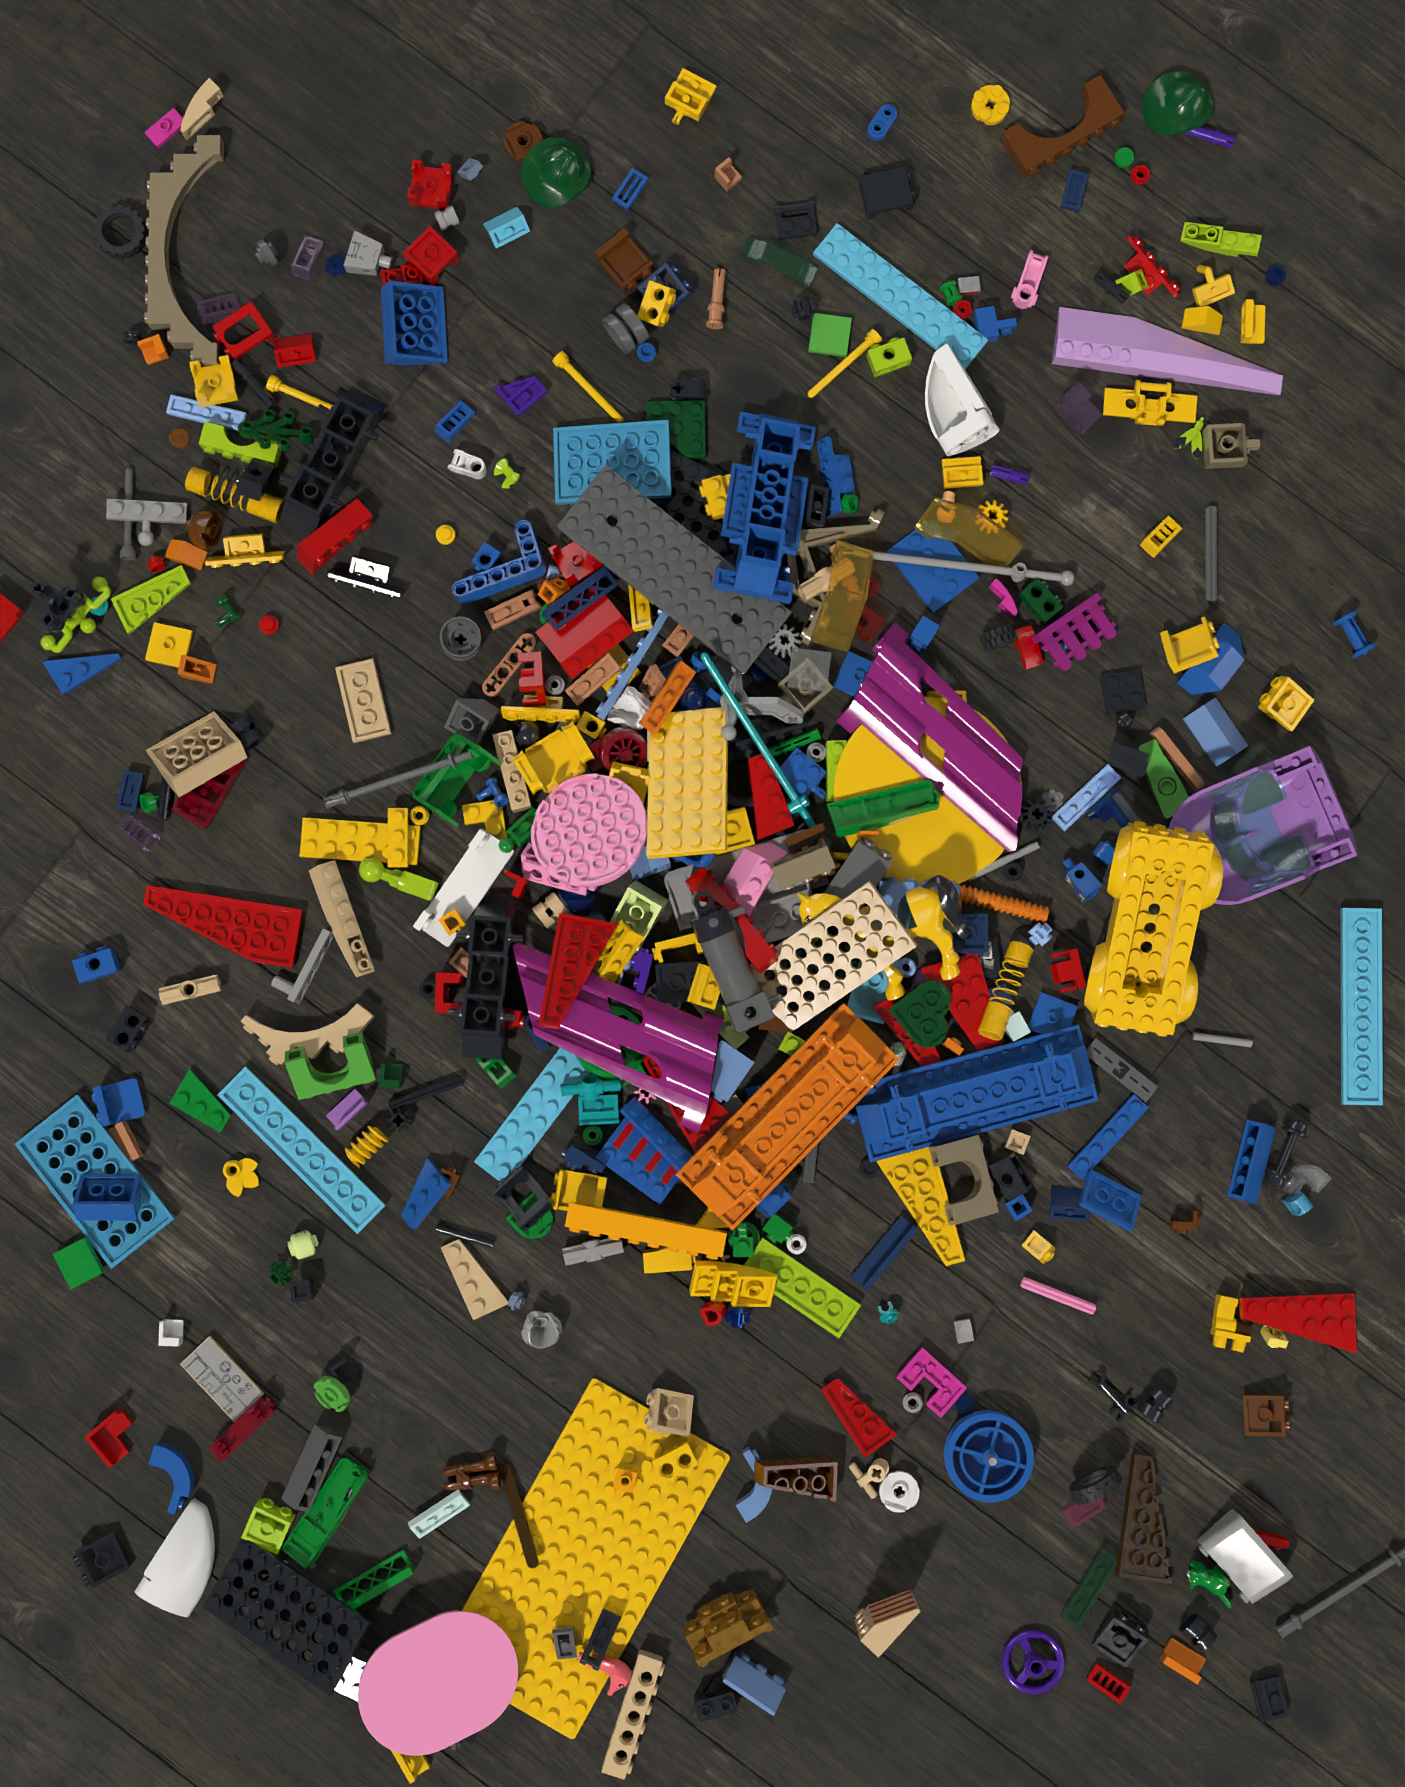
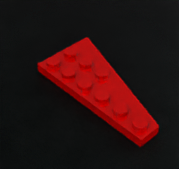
M1354 1293L1239 1298L1240 1318L1357 1354Z

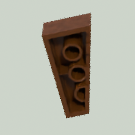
M828 1456L754 1461V1481L766 1488L785 1492L789 1491L836 1502L838 1462Z

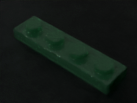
M1104 1548L1100 1549L1060 1615L1062 1619L1079 1629L1116 1568L1118 1557Z

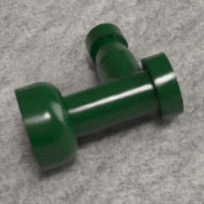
M228 593L215 600V604L218 607H223L227 612L219 620L215 621L218 628L229 621L235 623L242 618L229 603L231 598Z

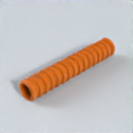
M965 885L960 886V900H963L966 904L970 902V905L976 904L978 907L982 905V908L988 907L990 910L993 908L994 911L1000 910L1001 913L1005 911L1006 914L1012 913L1013 916L1017 914L1018 917L1024 916V919L1028 917L1030 920L1035 919L1036 922L1040 920L1043 924L1047 921L1049 915L1048 906L1044 908L1043 905L1037 906L1036 903L1033 905L1031 902L1025 903V900L1019 901L1017 898L1013 900V897L1007 898L1005 895L1002 897L1001 894L995 895L994 892L990 894L989 891L983 892L982 889L980 891L977 888L971 889V886H968V888Z

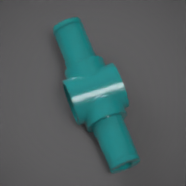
M593 1074L584 1075L578 1083L560 1084L561 1096L579 1094L585 1100H595L606 1091H621L620 1078L602 1080V1078Z

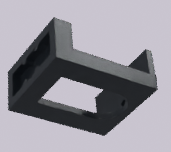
M521 1166L514 1169L509 1178L501 1181L492 1194L498 1196L517 1220L515 1224L520 1229L527 1231L556 1204L529 1169ZM520 1182L526 1183L539 1199L527 1212L522 1210L512 1195L513 1187Z

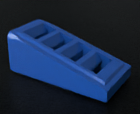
M460 401L435 425V433L447 443H450L475 415V411ZM461 410L462 412H464V413L466 414V416L464 417V416H463L461 413H459L458 411ZM454 415H455L458 419H460L461 421L459 422L458 420H456V419L454 418ZM449 421L455 426L454 428L448 423Z

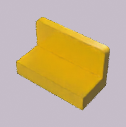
M1246 299L1241 306V343L1263 344L1265 341V306L1254 305V300Z

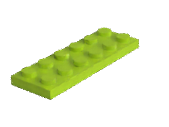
M763 1237L754 1249V1256L749 1257L744 1266L777 1274L773 1294L837 1338H840L861 1304Z

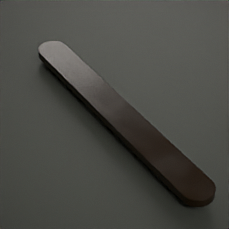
M504 1463L500 1466V1474L527 1566L533 1569L538 1566L539 1559L510 1464Z

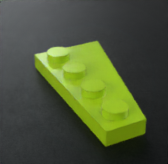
M180 565L111 598L127 634H131L191 585V582L183 566Z

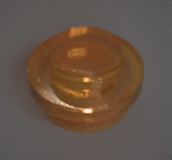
M175 429L170 433L169 440L174 447L183 448L189 442V435L183 429Z

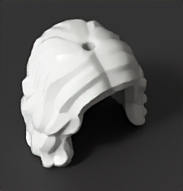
M627 686L624 693L615 703L614 708L610 711L607 720L618 723L622 727L640 730L644 727L639 724V721L651 702L644 694L638 692L636 688Z

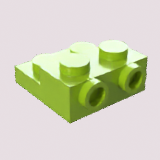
M259 1498L241 1538L249 1540L274 1554H278L296 1515L288 1507L280 1508L274 1505L271 1499Z

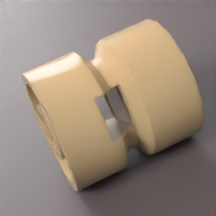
M554 892L545 898L544 903L540 902L532 908L547 929L556 922V918H559V913L567 914L569 912ZM548 907L553 911L550 915L545 912Z

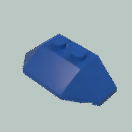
M1225 623L1213 635V637L1217 638L1220 646L1217 649L1219 657L1188 668L1176 683L1191 695L1221 691L1245 660L1240 635Z

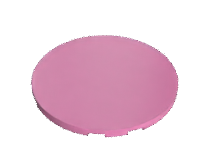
M594 773L579 775L559 784V787L552 790L546 799L540 803L531 827V842L535 856L542 867L553 878L575 887H595L619 878L638 860L647 840L648 817L641 799L624 781L613 776L609 777Z

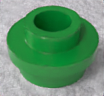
M588 1126L583 1132V1139L589 1145H597L602 1140V1131L597 1126ZM590 1132L596 1133L595 1139H590Z

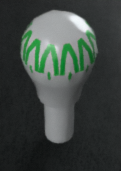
M900 1042L893 1043L890 1046V1050L900 1059L892 1067V1074L900 1072V1066H902L906 1056V1047Z

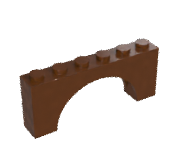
M1101 75L1084 84L1081 93L1085 100V117L1071 132L1060 137L1042 138L1029 133L1020 123H1017L1002 133L1000 141L1024 178L1028 175H1036L1041 170L1040 168L1045 165L1047 167L1051 166L1057 161V158L1068 156L1073 152L1074 148L1085 146L1091 138H1098L1108 128L1111 127L1113 129L1121 124L1125 113Z

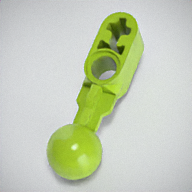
M374 857L364 859L359 866V874L365 881L376 882L381 879L387 881L390 886L431 902L439 885L435 881L406 871L385 869L383 863Z

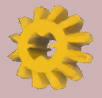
M996 500L993 501L992 505L989 501H986L985 506L980 505L978 508L979 512L975 514L979 518L976 520V524H982L980 530H984L985 527L988 528V534L991 533L992 529L995 533H998L999 528L1004 529V523L1008 521V517L1005 516L1008 511L1001 510L1004 506L1002 503L999 507L996 506ZM991 514L995 515V518L992 520L988 518Z

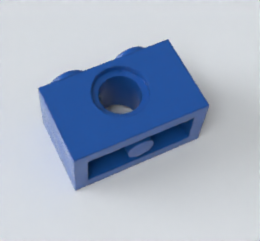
M922 616L907 642L910 644L909 647L916 652L922 651L924 653L939 625Z
M107 946L97 948L96 953L90 955L88 952L77 955L78 959L72 960L78 982L82 984L121 971L115 949L108 948ZM95 959L100 961V966L97 969H94L92 966Z

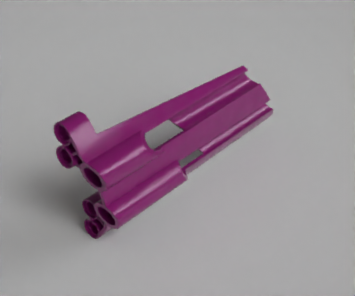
M894 622L873 646L872 650L876 653L873 663L861 682L854 700L838 717L836 722L850 734L862 724L925 780H931L935 789L1008 852L1015 851L1018 842L1017 822L1019 816H1021L1022 785L1020 784V771L1023 765L1022 757L905 643L910 634L897 622ZM921 678L947 700L946 718L925 701L920 685ZM923 733L927 734L945 750L943 771L922 754L920 738Z
M521 943L513 945L534 1035L685 1110L680 1125L699 1132L712 1101V1097L709 1096L718 1033L724 1018L706 1011L703 1019H700L590 973L559 1029L540 1027L538 1024L551 956ZM607 997L640 1010L643 1014L642 1023L637 1025L611 1014ZM620 1045L652 1058L661 1070V1077L656 1079L625 1066Z

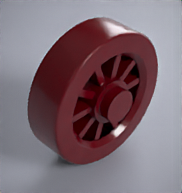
M615 728L608 732L600 742L598 749L600 762L609 773L612 763L615 761L628 765V761L631 760L634 763L631 766L644 768L647 763V742L639 732L632 728ZM633 756H639L637 760L632 758Z

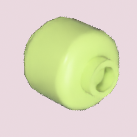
M307 1230L291 1235L290 1241H287L291 1256H295L297 1259L314 1255L315 1247L318 1246L316 1235H311Z

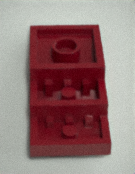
M247 759L180 796L172 807V812L206 830L227 798Z

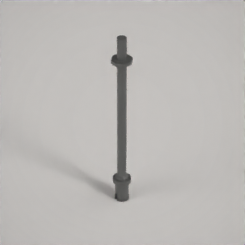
M467 751L455 756L452 752H449L446 759L351 791L341 789L338 793L324 797V801H327L325 806L329 809L342 803L346 805L349 804L351 798L450 765L453 769H457L456 763L473 758L472 752Z
M1405 1547L1396 1553L1390 1550L1389 1558L1300 1615H1290V1619L1275 1627L1279 1635L1283 1639L1296 1629H1302L1303 1622L1394 1564L1399 1567L1402 1566L1400 1560L1405 1558Z

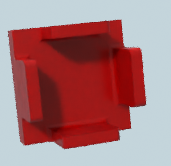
M1077 949L1050 955V959L1064 956L1065 959L1064 962L1050 966L1054 983L1069 981L1071 987L1058 989V993L1086 987Z

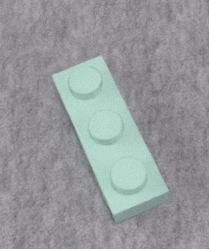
M458 1489L409 1521V1528L420 1539L469 1507V1501Z

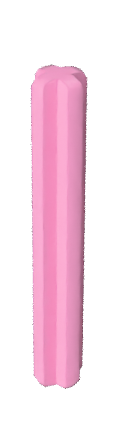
M1023 1277L1020 1286L1022 1288L1086 1313L1094 1314L1096 1310L1095 1304L1026 1277Z

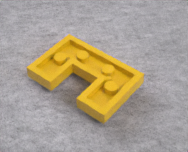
M493 800L462 805L465 825L485 822V829L488 833L499 840L507 838L503 808L496 807Z

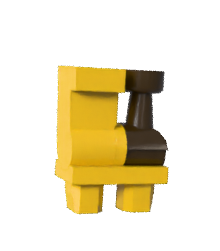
M1216 1294L1210 1334L1213 1335V1346L1225 1349L1226 1340L1229 1338L1233 1339L1231 1350L1244 1352L1246 1342L1250 1343L1252 1328L1248 1320L1240 1318V1314L1238 1319L1234 1318L1237 1304L1240 1308L1239 1300Z

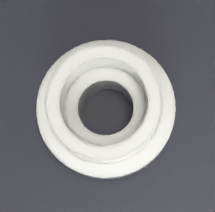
M793 1234L787 1241V1248L793 1254H800L806 1249V1240L800 1234ZM795 1240L800 1241V1246L797 1248L793 1246Z

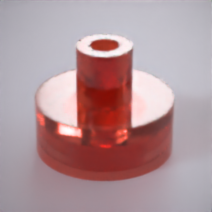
M873 577L865 578L860 585V591L867 598L875 597L880 590L878 580Z

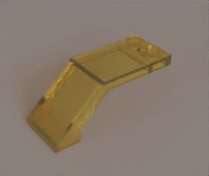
M937 497L934 498L914 527L929 540L934 536L959 543L987 565L1008 567L1024 546L1022 541L980 510Z
M839 540L836 541L831 555L832 565L828 590L810 638L811 642L848 652L867 600L873 550Z

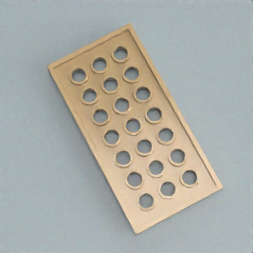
M868 881L775 946L778 951L776 955L779 960L766 969L774 971V979H768L765 971L759 974L752 964L750 966L760 990L765 992L767 998L779 994L777 992L778 986L786 987L787 994L781 995L783 1000L770 1007L773 1013L789 1028L788 1032L791 1033L914 949L917 944L871 881ZM868 904L871 909L870 912L862 913L860 905ZM844 916H853L854 923L851 925L846 924ZM872 921H881L882 928L878 930L874 929L872 927ZM828 927H837L838 934L835 936L830 935ZM863 931L866 934V939L863 941L858 940L856 932ZM891 936L894 939V944L891 946L886 945L883 938ZM812 938H821L822 946H815L812 943ZM847 942L850 945V950L847 952L842 951L840 943ZM875 947L878 950V955L875 957L870 956L867 949ZM798 948L805 949L807 956L799 957L796 950ZM831 953L834 956V961L831 963L825 961L824 954ZM859 958L862 961V966L854 967L851 962L852 959ZM788 959L791 962V967H782L781 960ZM808 965H817L819 971L811 973L808 970ZM843 969L846 972V977L838 978L836 970ZM800 975L803 983H794L792 977ZM820 981H829L830 988L823 989L820 986ZM812 991L815 998L813 1000L806 999L804 992ZM789 1002H796L799 1005V1009L797 1011L791 1010Z

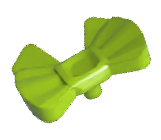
M507 459L500 460L494 468V476L504 473L507 477L501 486L502 488L509 489L511 485H514L520 479L521 475L514 472L509 466Z

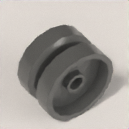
M623 303L615 309L616 316L608 314L602 319V323L619 349L625 354H629L635 349V342L642 344L649 338V335L634 311L627 304Z

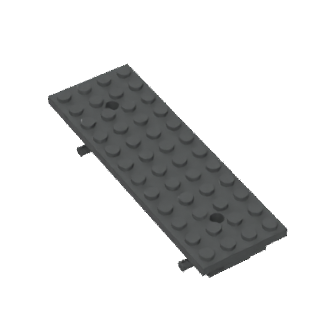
M606 465L557 526V529L743 675L792 613L777 601L713 589L716 568L735 571V567Z

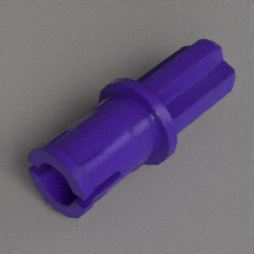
M992 465L990 470L991 476L1007 480L1008 483L1012 481L1026 486L1028 482L1026 479H1029V473L1013 470V467L1009 469Z

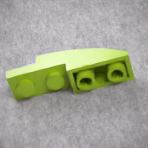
M1190 222L1184 223L1181 242L1190 246L1238 257L1239 254L1258 257L1262 235L1226 231L1220 226Z

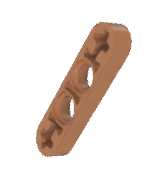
M529 633L521 635L484 681L482 690L486 696L496 697L524 663H513L510 661L511 654L522 653L517 647L522 648L524 646V639L529 640L530 638L532 646L527 645L524 648V652H533L536 647V640L533 635ZM501 668L508 669L509 675L506 678L498 676V671ZM495 676L498 681L502 682V684L499 685V683L497 682L494 686L496 691H490L488 693L487 685L489 684L492 686L494 684L495 680L492 678Z
M1160 727L1151 731L1150 736L1152 739L1157 740L1162 752L1195 792H1199L1204 788L1205 783L1167 734Z

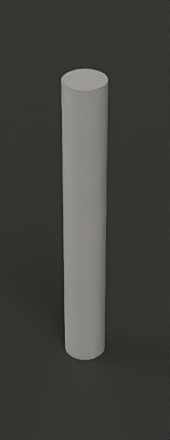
M1193 1032L1192 1040L1244 1047H1252L1253 1044L1251 1039Z

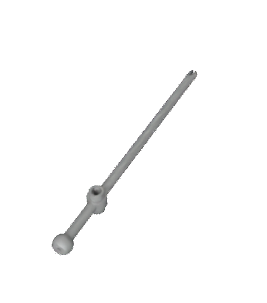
M842 549L843 556L1011 575L1012 580L1015 582H1020L1025 577L1060 581L1063 585L1070 586L1074 579V574L1068 570L1062 573L1027 570L1026 565L1023 563H1017L1010 568L857 549Z

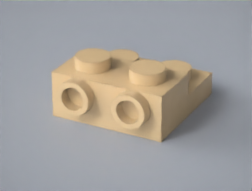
M659 1388L652 1390L646 1400L647 1405H650L649 1413L644 1418L647 1431L689 1436L694 1396Z

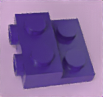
M639 948L637 955L633 954L630 965L634 967V972L640 973V976L635 977L633 987L637 988L636 992L645 994L654 958L650 954L651 950Z

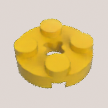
M1000 85L981 87L974 93L971 103V111L975 119L985 122L986 125H996L1002 122L1008 114L1010 107L1009 97ZM988 101H991L995 104L993 106L994 109L986 107Z

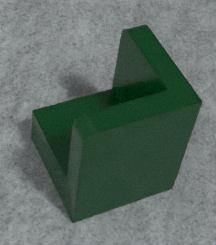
M381 1063L379 1087L401 1088L403 1065Z

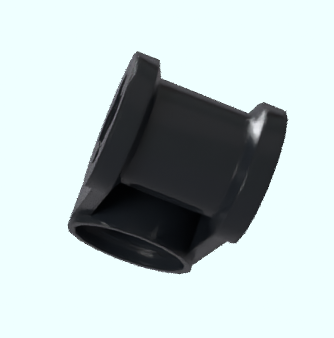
M692 378L672 381L669 388V398L672 401H705V379Z

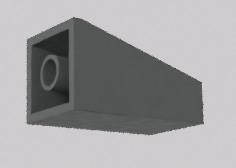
M861 837L823 894L836 895L844 899L868 881H871L876 888L894 861L892 854L885 849H879L871 839Z

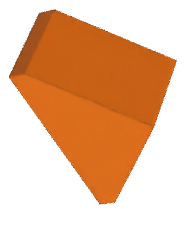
M171 539L165 558L202 571L208 552L186 541Z
M181 655L177 674L184 679L213 684L216 664Z

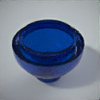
M559 888L557 893L558 898L568 908L570 913L581 914L585 908L594 902L597 889L595 891L587 890L586 896Z

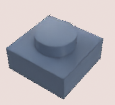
M469 158L457 172L462 178L471 181L478 176L483 166L479 161Z

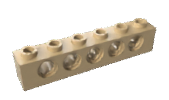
M639 1650L632 1677L629 1681L604 1758L602 1773L625 1780L626 1773H631L634 1763L631 1761L633 1754H637L640 1745L637 1739L639 1734L643 1735L646 1723L643 1722L645 1714H650L652 1708L650 1699L652 1695H656L659 1685L656 1683L658 1675L662 1676L665 1664L662 1663V1656ZM643 1672H650L652 1677L646 1680L642 1678L641 1674ZM642 1691L646 1696L643 1699H638L635 1693ZM631 1711H637L639 1713V1717L635 1719L631 1718L629 1716V1713ZM628 1730L633 1733V1736L625 1738L622 1733ZM623 1750L627 1755L621 1758L616 1755V1752Z

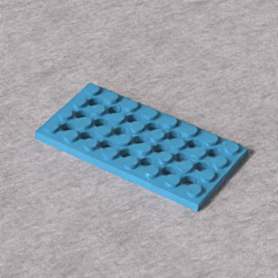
M79 1094L15 1143L18 1150L84 1235L88 1237L91 1244L111 1269L176 1219L107 1129L98 1122L97 1116ZM74 1116L79 1119V1126L76 1128L70 1125V1119ZM57 1129H61L64 1133L61 1140H57L54 1137V1132ZM85 1132L90 1133L92 1137L88 1144L82 1141V1135ZM42 1141L48 1145V1150L45 1153L40 1152L38 1148ZM70 1144L76 1148L73 1156L68 1155L66 1152V1148ZM96 1148H101L104 1152L101 1159H97L94 1156ZM53 1157H57L60 1160L58 1168H53L50 1164ZM81 1160H85L88 1163L86 1171H81L78 1168ZM112 1163L116 1167L114 1174L141 1175L140 1209L137 1221L106 1220L109 1226L104 1231L99 1228L100 1220H76L73 1201L81 1174H108L106 1166ZM66 1172L72 1175V1181L69 1184L64 1183L62 1179ZM145 1210H149L152 1213L150 1221H145L142 1217V1213ZM130 1222L136 1225V1231L133 1234L129 1233L126 1228ZM113 1235H118L121 1239L118 1246H114L111 1243Z

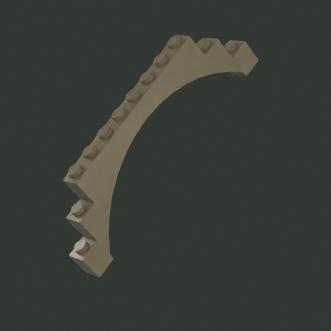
M197 135V142H194L195 154H173V161L170 163L171 173H150V180H147V190L150 192V198H147L149 217L146 218V226L149 229V236H146V246L149 248V254L145 258L146 266L148 267V274H145V282L148 286V292L145 293V303L148 304V309L144 314L145 323L152 330H168V342L171 343L174 349H191V361H199L201 367L219 365L221 349L217 343H211L200 334L184 315L172 287L168 252L173 223L186 195L207 170L217 162H224V142L220 135Z

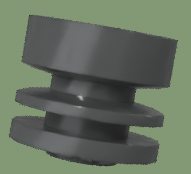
M462 616L453 617L445 622L441 628V646L448 657L462 662L470 660L477 655L481 648L482 640L480 629L474 621ZM460 636H463L466 640L463 641V645H459V642L456 641Z

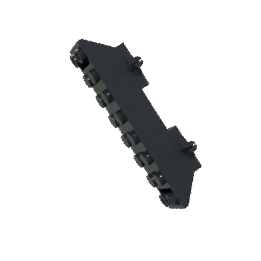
M352 387L342 397L339 396L335 405L330 409L321 404L318 405L316 411L324 414L326 421L305 465L302 464L294 477L284 472L280 475V480L289 484V490L284 497L285 503L280 523L308 537L324 524L332 507L338 510L341 508L342 502L336 499L369 438L377 441L379 434L374 432V429L387 404Z
M480 901L474 915L471 917V925L468 931L456 930V938L467 939L469 944L465 993L463 994V1003L460 1009L448 1008L449 1013H447V1016L459 1017L462 1057L502 1060L506 1021H516V1013H507L513 945L514 942L523 943L524 934H515L518 904Z

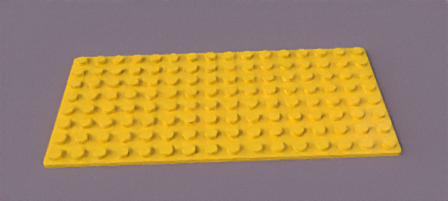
M596 1378L590 1381L522 1503L539 1559L538 1566L533 1569L527 1566L513 1519L462 1611L480 1613L494 1621L505 1631L514 1647L518 1662V1679L514 1695L509 1704L570 1739L576 1737L609 1678L606 1672L593 1670L588 1667V1664L583 1665L579 1663L580 1660L577 1659L579 1653L584 1652L603 1608L622 1617L606 1652L607 1656L619 1659L730 1460L729 1454L692 1433L686 1437L671 1433L662 1434L647 1431L644 1418L649 1413V1408ZM688 1440L699 1462L696 1466L697 1469L689 1474L684 1472L678 1475L679 1479L670 1484L668 1482L662 1483L652 1463V1458ZM682 1454L679 1457L682 1463H688L691 1459L688 1454ZM669 1463L661 1467L666 1473L673 1470L672 1465ZM618 1466L638 1471L632 1493L613 1488ZM622 1478L621 1482L627 1484L629 1480L628 1478ZM574 1624L577 1657L557 1660L552 1629L556 1626Z

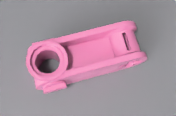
M1030 250L1018 286L1014 287L1011 295L1012 302H1014L1016 307L1026 309L1035 305L1038 297L1036 292L1049 256H1041ZM1020 294H1026L1028 299H1023Z

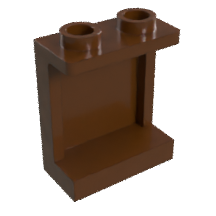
M625 228L595 251L597 261L624 293L636 288L641 279H646L653 273L654 263L652 260L649 261L631 240L629 232Z
M823 823L783 840L789 854L792 853L793 855L801 852L802 847L806 845L811 848L818 844L817 840L823 837L836 867L826 876L837 873V868L841 867V864L837 863L823 832L825 831ZM821 874L814 876V879L808 882L809 885L819 881Z

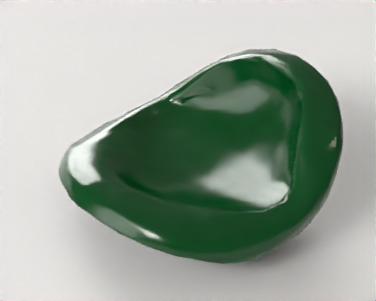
M1173 71L1160 76L1149 86L1143 99V116L1146 124L1154 132L1165 136L1181 134L1199 128L1209 121L1213 113V101L1205 85L1195 76L1183 71Z
M558 137L546 138L535 144L526 155L521 167L522 183L528 196L533 201L544 207L556 208L575 199L586 189L591 178V166L585 153L573 142Z

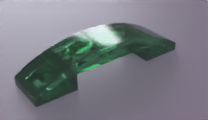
M747 238L740 253L741 257L755 263L761 262L792 276V280L808 287L817 271L816 267L802 258L775 245L753 238Z

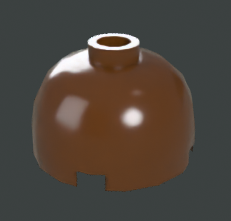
M211 510L196 512L186 523V530L190 541L197 547L205 550H211L210 547L214 548L222 533V529L219 528V522L222 523L221 514Z

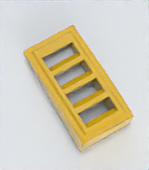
M1168 515L1143 540L1140 546L1150 556L1155 558L1182 530V527ZM1166 524L1174 532H1170L1164 525Z

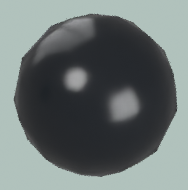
M524 721L517 726L514 738L521 747L528 748L540 741L541 730L534 722Z

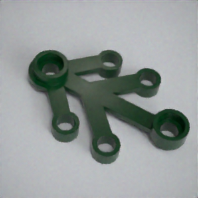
M271 409L265 410L263 416L253 422L243 421L238 425L240 435L246 439L253 438L262 449L270 448L271 440H273L280 450H290L291 441L280 436L299 437V441L306 445L314 442V431L310 427L305 426L301 430L282 428L287 424L295 422V414L291 411L284 412L282 419L266 427L262 425L275 421V412Z

